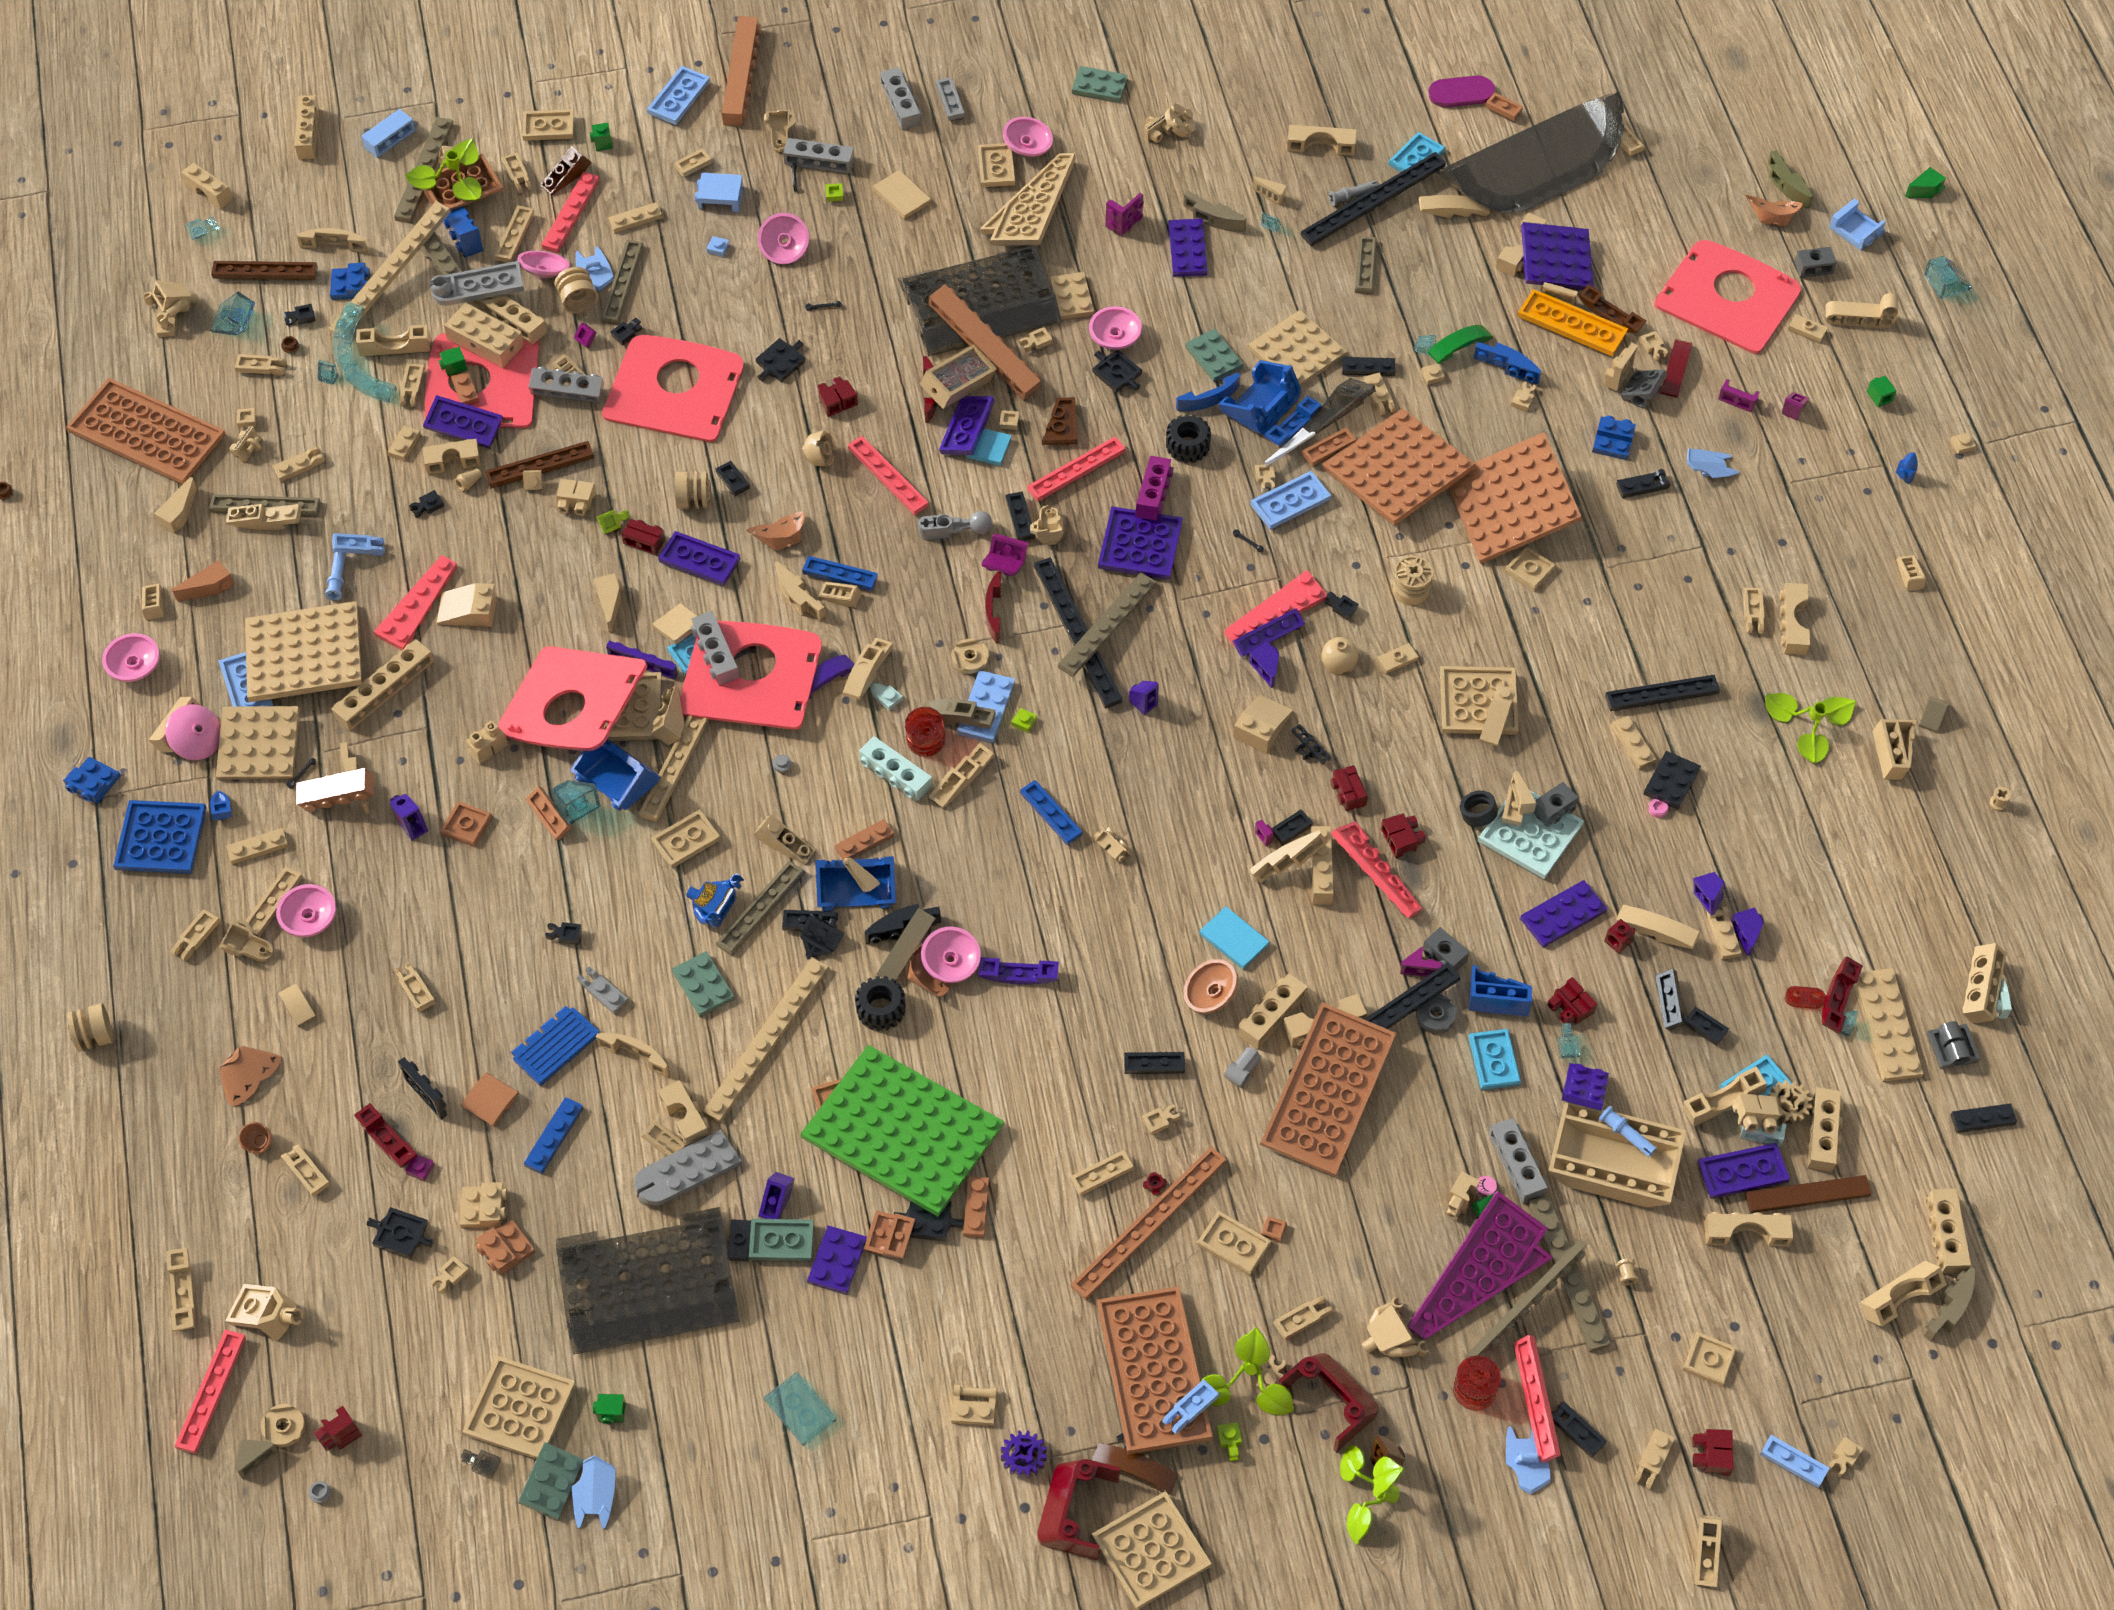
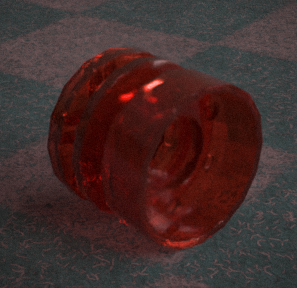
M919 707L908 714L905 719L908 748L914 754L926 757L935 755L942 750L946 737L942 715L931 707Z
M1480 1355L1470 1356L1461 1362L1453 1384L1454 1397L1460 1405L1473 1411L1484 1410L1492 1405L1496 1399L1501 1382V1373L1496 1363Z

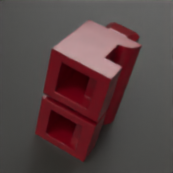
M840 376L832 380V386L828 387L826 383L817 386L820 404L822 403L827 417L842 412V409L845 411L858 405L857 393L849 381L843 380Z
M1404 813L1382 819L1381 831L1387 843H1389L1395 859L1402 857L1403 853L1407 851H1416L1417 846L1426 840L1422 830L1417 832L1412 830L1418 827V820L1415 815L1405 817Z
M1572 977L1560 989H1555L1554 995L1548 1000L1547 1006L1552 1011H1556L1559 1008L1564 1011L1559 1016L1564 1025L1572 1022L1576 1025L1595 1013L1597 1003L1586 991L1584 992L1583 987Z
M344 1406L336 1410L337 1417L331 1421L321 1420L324 1426L314 1431L315 1436L326 1452L336 1445L341 1450L362 1436Z
M1706 1429L1705 1433L1693 1434L1692 1447L1703 1448V1454H1693V1467L1704 1469L1705 1474L1716 1472L1721 1473V1476H1730L1734 1469L1732 1450L1733 1430Z

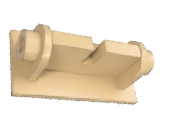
M1101 825L1099 826L1103 830L1101 832L1098 831L1094 835L1095 841L1105 850L1111 845L1107 852L1115 861L1122 862L1125 859L1124 855L1126 853L1130 856L1132 855L1127 850L1129 846L1122 839L1118 842L1114 838L1116 834L1109 827L1105 829Z

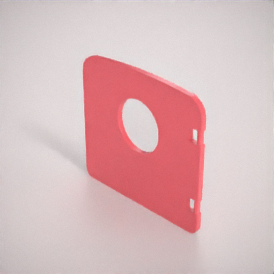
M1701 240L1693 245L1688 255L1655 299L1654 306L1746 351L1758 354L1762 351L1798 298L1801 287L1795 279L1765 263L1718 243ZM1692 255L1697 256L1695 261L1690 259ZM1739 273L1752 281L1755 293L1745 301H1729L1722 298L1716 292L1714 282L1722 274ZM1668 289L1673 291L1670 296L1665 294Z
M442 333L434 339L430 353L425 388V419L436 395L460 402L457 393L449 386L451 376L447 377L445 370L441 371L438 362L441 360L440 352L459 347L458 344L446 338V333ZM523 339L524 346L504 368L460 346L466 365L481 366L491 376L488 386L483 391L477 393L479 402L470 405L503 416V420H513V423H503L502 421L500 428H528L532 425L535 394L530 393L529 382L532 368H537L540 339L533 345Z
M651 335L636 336L628 345L603 408L602 416L605 420L706 442H714L719 436L722 423L725 420L738 385L737 383L743 372L744 362L736 353L703 344ZM677 361L692 364L699 372V379L690 390L683 393H670L662 389L658 384V374L664 366ZM730 375H736L734 381H729ZM714 418L719 419L717 425L712 424Z
M717 621L733 658L739 651L749 646L765 647L772 651L776 658L774 669L766 677L753 681L738 678L719 685L716 679H712L709 672L711 666L706 665L703 655L705 652L704 650H699L697 644L699 639L697 636L680 695L683 716L688 717L689 715L702 719L705 717L710 720L797 730L802 726L822 650V641L818 635L808 631L774 625ZM809 655L815 656L813 662H807ZM796 703L802 704L801 711L795 710Z
M547 646L540 651L502 716L498 727L505 733L506 738L529 744L570 750L592 751L598 749L610 735L613 725L616 724L632 696L639 679L642 678L646 671L647 664L642 659ZM635 677L632 684H629L630 679ZM571 692L582 694L585 697V706L582 712L571 722L563 725H552L546 722V710L557 697ZM606 723H609V725L607 726L606 730H604V729H603L604 725H605Z

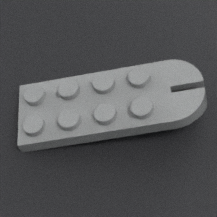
M519 261L448 275H438L432 278L429 284L434 301L444 306L524 291Z
M719 1130L641 1169L635 1177L636 1198L639 1197V1202L644 1205L664 1204L741 1165V1159L723 1132Z

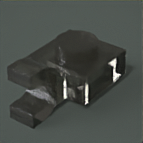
M464 1449L460 1456L463 1463L473 1465L471 1468L473 1472L490 1479L493 1478L501 1462V1457L482 1449L478 1455Z

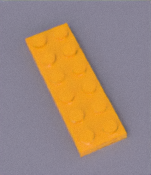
M1535 289L1531 291L1517 316L1613 357L1628 332V328Z

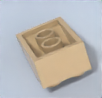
M474 583L442 592L437 625L492 627L497 601L494 584Z
M1259 695L1234 725L1233 738L1267 753L1293 710Z

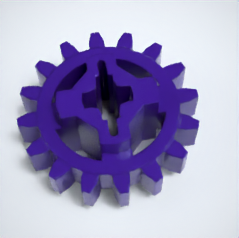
M1019 1430L1016 1437L1011 1433V1440L1005 1439L1004 1445L1006 1447H1001V1453L1003 1454L1001 1455V1461L1005 1462L1004 1469L1010 1468L1011 1475L1018 1472V1478H1021L1022 1473H1025L1027 1478H1029L1030 1472L1037 1475V1468L1043 1469V1462L1047 1461V1455H1045L1047 1448L1042 1447L1044 1440L1037 1441L1038 1434L1035 1433L1033 1436H1030L1028 1430L1025 1435H1022V1432ZM1013 1447L1015 1452L1009 1456L1010 1450ZM1038 1451V1457L1036 1461H1034L1033 1456L1036 1455V1452Z

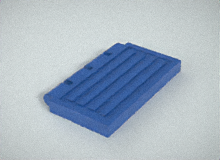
M564 1006L555 1014V1017L558 1019L557 1021L551 1017L540 1027L543 1032L542 1034L536 1030L525 1040L528 1046L521 1043L511 1051L514 1056L513 1061L540 1087L596 1039V1035L600 1033L574 1007L569 1009L567 1006Z

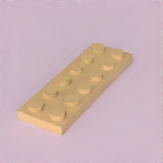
M1893 968L1861 972L1855 986L1882 1082L1922 1078V1067Z

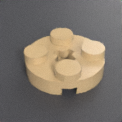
M1175 103L1165 112L1166 122L1168 126L1171 125L1174 128L1172 131L1176 135L1186 137L1195 131V124L1192 118L1193 113L1190 109H1185Z
M975 639L961 640L956 644L951 653L952 663L961 674H973L987 668L989 661L988 648L985 644H981ZM967 654L975 656L972 659L966 658L968 656Z
M279 1404L272 1407L266 1417L264 1415L261 1421L262 1435L267 1441H271L275 1447L279 1448L288 1447L300 1442L305 1431L304 1416L290 1404ZM283 1421L289 1424L285 1430L278 1428Z

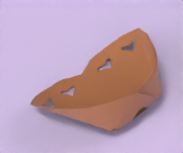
M1745 195L1760 222L1766 225H1788L1803 205V203L1791 201L1771 203L1762 198Z
M804 511L797 512L779 519L774 524L758 525L748 528L746 531L773 550L785 549L801 541L805 514Z
M921 945L910 957L907 968L908 980L941 997L947 993L950 983L943 982V987L938 985L941 981L933 978L925 970L921 960L923 946ZM952 958L947 959L948 962L954 961Z
M245 1046L237 1048L219 1069L224 1093L229 1104L233 1107L251 1097L257 1090L259 1082L269 1078L276 1071L281 1062V1056ZM263 1067L269 1068V1069L265 1070L264 1073H262ZM251 1084V1087H249L248 1091H246L245 1085ZM234 1095H240V1098H236L235 1101L233 1100Z

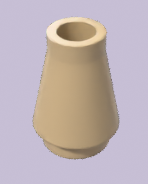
M476 468L459 474L455 478V484L460 491H467L482 478V473Z

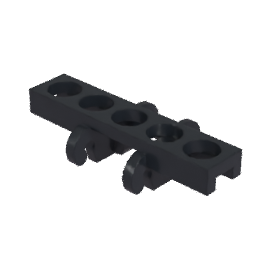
M1301 724L1292 728V733L1301 742L1300 745L1296 746L1295 751L1303 755V760L1315 757L1322 765L1326 761L1331 760L1324 747L1320 746L1313 735H1310ZM1296 729H1299L1302 733H1297ZM1312 741L1315 745L1309 746L1308 743ZM1305 745L1310 750L1307 753L1303 750V748H1305ZM1322 754L1325 759H1321L1320 755Z

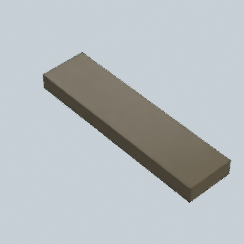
M1359 236L1355 293L1372 294L1376 237Z
M920 908L917 909L877 972L878 976L881 978L887 976L889 980L892 978L894 980L898 979L910 957L933 924L935 917Z

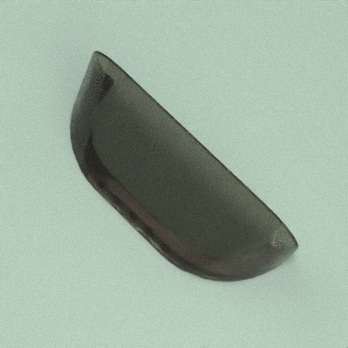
M1620 92L1607 94L1563 111L1439 170L1436 174L1478 205L1492 211L1513 213L1537 206L1593 179L1604 170L1608 162L1613 160L1620 146L1624 130V124H1622L1624 108Z

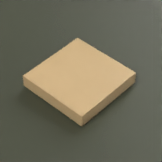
M1526 546L1505 568L1504 573L1534 592L1555 570L1556 565Z
M680 603L655 621L652 626L653 629L677 645L692 634L690 628L693 626L692 618L697 617V615Z
M1696 1332L1682 1371L1723 1387L1737 1347Z

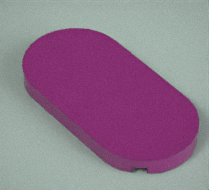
M1479 75L1439 79L1430 85L1428 96L1431 102L1437 103L1440 107L1483 104L1493 95L1495 86L1490 79Z

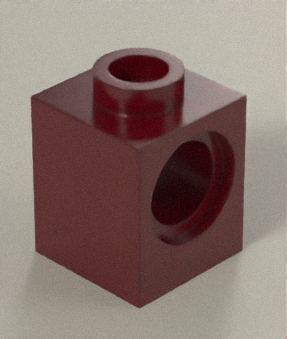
M1620 919L1607 930L1604 942L1620 954L1632 943L1635 930Z

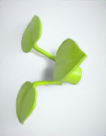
M474 139L465 140L454 146L451 150H448L445 154V160L442 161V165L436 175L433 168L421 165L406 173L405 178L412 186L421 190H428L435 187V179L439 177L446 165L450 170L456 169L460 181L453 185L454 195L464 201L480 199L482 190L479 182L473 177H466L462 180L459 171L460 163L464 166H470L478 161L479 153Z
M1767 693L1765 698L1768 713L1779 722L1786 723L1790 721L1792 715L1798 716L1809 712L1810 718L1815 721L1812 735L1807 733L1801 735L1797 741V748L1800 754L1812 763L1822 761L1829 749L1827 738L1824 735H1815L1820 721L1827 717L1828 721L1833 725H1845L1850 720L1856 704L1855 700L1849 698L1830 697L1823 702H1816L1813 707L1808 706L1804 710L1795 712L1798 705L1795 698L1789 694Z
M1257 1327L1236 1342L1235 1353L1239 1359L1244 1361V1364L1240 1366V1369L1229 1383L1226 1384L1225 1379L1221 1375L1216 1374L1208 1375L1200 1380V1382L1205 1380L1219 1393V1398L1211 1405L1221 1406L1229 1401L1231 1392L1228 1388L1233 1385L1243 1371L1248 1375L1257 1374L1259 1387L1263 1393L1257 1396L1256 1401L1263 1411L1272 1415H1285L1294 1410L1291 1393L1286 1387L1280 1384H1270L1265 1389L1263 1386L1262 1370L1260 1367L1269 1360L1270 1348L1264 1335Z
M1349 1445L1340 1462V1475L1342 1479L1351 1482L1357 1475L1374 1484L1373 1494L1377 1498L1374 1501L1364 1502L1363 1505L1355 1503L1348 1513L1346 1523L1349 1536L1354 1543L1359 1545L1361 1539L1369 1531L1373 1520L1372 1511L1368 1506L1382 1505L1383 1501L1392 1504L1396 1503L1400 1492L1399 1488L1393 1486V1484L1405 1469L1391 1458L1382 1457L1375 1464L1373 1469L1374 1479H1371L1360 1472L1365 1465V1457L1362 1450L1357 1446Z

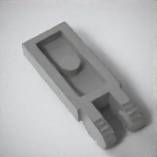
M591 967L585 969L587 974L594 979L591 984L582 975L576 978L590 995L613 1014H616L629 1002L625 995L601 975L599 976Z

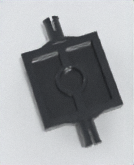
M781 338L777 339L756 358V363L764 370L757 376L758 379L764 381L768 376H772L782 383L805 362V357L797 351L803 346V342L798 340L791 346Z
M1100 350L1095 352L1094 356L1100 362L1092 368V373L1116 393L1128 385L1135 391L1139 390L1140 385L1134 380L1142 375L1141 368L1119 350L1107 356L1101 353Z
M910 1201L906 1213L894 1212L893 1214L895 1215L896 1213L915 1219L910 1238L946 1241L947 1233L951 1226L963 1228L964 1219L952 1218V1201H949L939 1217Z
M392 1207L389 1208L386 1216L381 1221L369 1218L366 1224L377 1229V1234L372 1242L374 1247L409 1259L412 1258L420 1244L430 1248L434 1244V1239L424 1236V1232L429 1224L427 1219Z

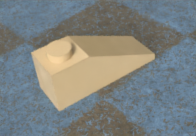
M190 477L154 513L158 524L174 534L187 522L197 491L193 478Z
M615 573L594 578L596 592L609 632H613L621 602L620 591L623 590L621 580H617Z
M1497 685L1480 736V742L1498 747L1514 702L1516 689Z
M1700 1516L1695 1572L1696 1585L1717 1587L1723 1518Z

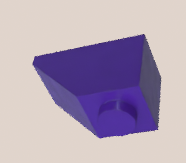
M1266 642L1250 652L1249 663L1272 688L1275 685L1279 652L1276 647H1272L1269 642Z
M1144 680L1138 685L1135 684L1129 691V702L1143 715L1147 714L1158 705L1159 684L1154 681Z
M1716 872L1693 878V893L1708 913L1714 915L1724 898L1725 889L1724 880Z
M1755 907L1733 914L1731 920L1735 934L1747 956L1751 955L1764 924L1762 915L1758 914Z
M775 1172L767 1179L758 1214L759 1217L780 1219L790 1198L795 1178Z

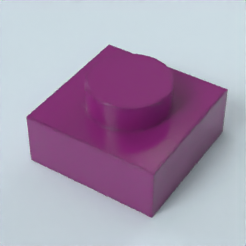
M580 323L574 339L583 346L590 347L597 332L586 323Z
M1262 819L1255 823V834L1267 846L1272 843L1273 830L1269 824L1266 825Z
M417 1155L416 1158L410 1161L405 1172L407 1175L425 1181L434 1166V1162Z

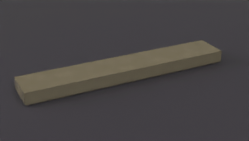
M626 240L601 317L604 323L619 324L644 247L643 242Z
M212 494L209 510L212 513H228V509L232 507L263 504L265 508L299 504L302 508L300 516H318L321 501L320 498Z
M788 861L716 942V946L732 956L805 874V870Z

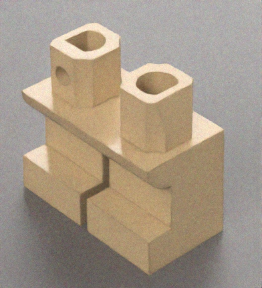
M560 479L557 491L559 513L567 514L569 508H572L575 514L584 516L587 510L591 511V503L596 496L594 483L578 481L577 483L576 480Z
M491 720L485 724L483 729L470 734V738L466 740L470 747L468 748V753L479 765L494 756L493 753L496 754L509 745L505 733Z
M1739 1093L1732 1105L1734 1113L1739 1115L1738 1125L1745 1126L1747 1132L1757 1131L1758 1127H1763L1765 1133L1773 1134L1777 1128L1776 1121L1780 1116L1776 1097Z
M1461 1171L1449 1194L1447 1204L1449 1209L1446 1213L1448 1217L1457 1221L1461 1213L1466 1215L1469 1200L1473 1202L1477 1196L1480 1180Z

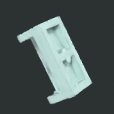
M1782 1123V1126H1777L1773 1134L1765 1133L1763 1127H1758L1757 1131L1747 1132L1745 1126H1742L1740 1138L1765 1145L1777 1143L1778 1148H1780L1784 1141L1787 1124Z

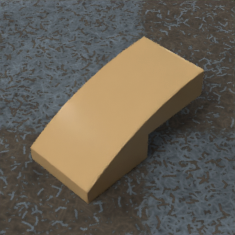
M297 984L278 993L297 1026L315 1017L314 1012Z

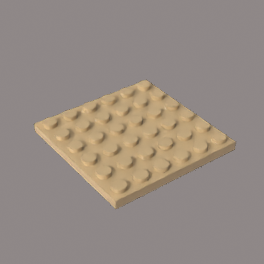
M356 601L245 618L247 698L249 702L362 685L359 618Z

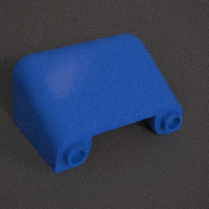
M1260 360L1252 370L1254 383L1236 402L1232 397H1225L1219 403V407L1223 414L1253 432L1263 435L1299 399L1301 387L1292 366Z
M608 739L598 749L592 751L583 750L570 769L576 775L574 778L582 784L586 781L609 797L610 801L613 802L611 806L619 811L622 809L627 810L661 779L660 775Z
M894 856L880 859L854 860L880 882L870 892L865 893L845 867L843 860H831V862L815 860L817 907L822 908V911H834V907L868 905L892 908V904H896Z

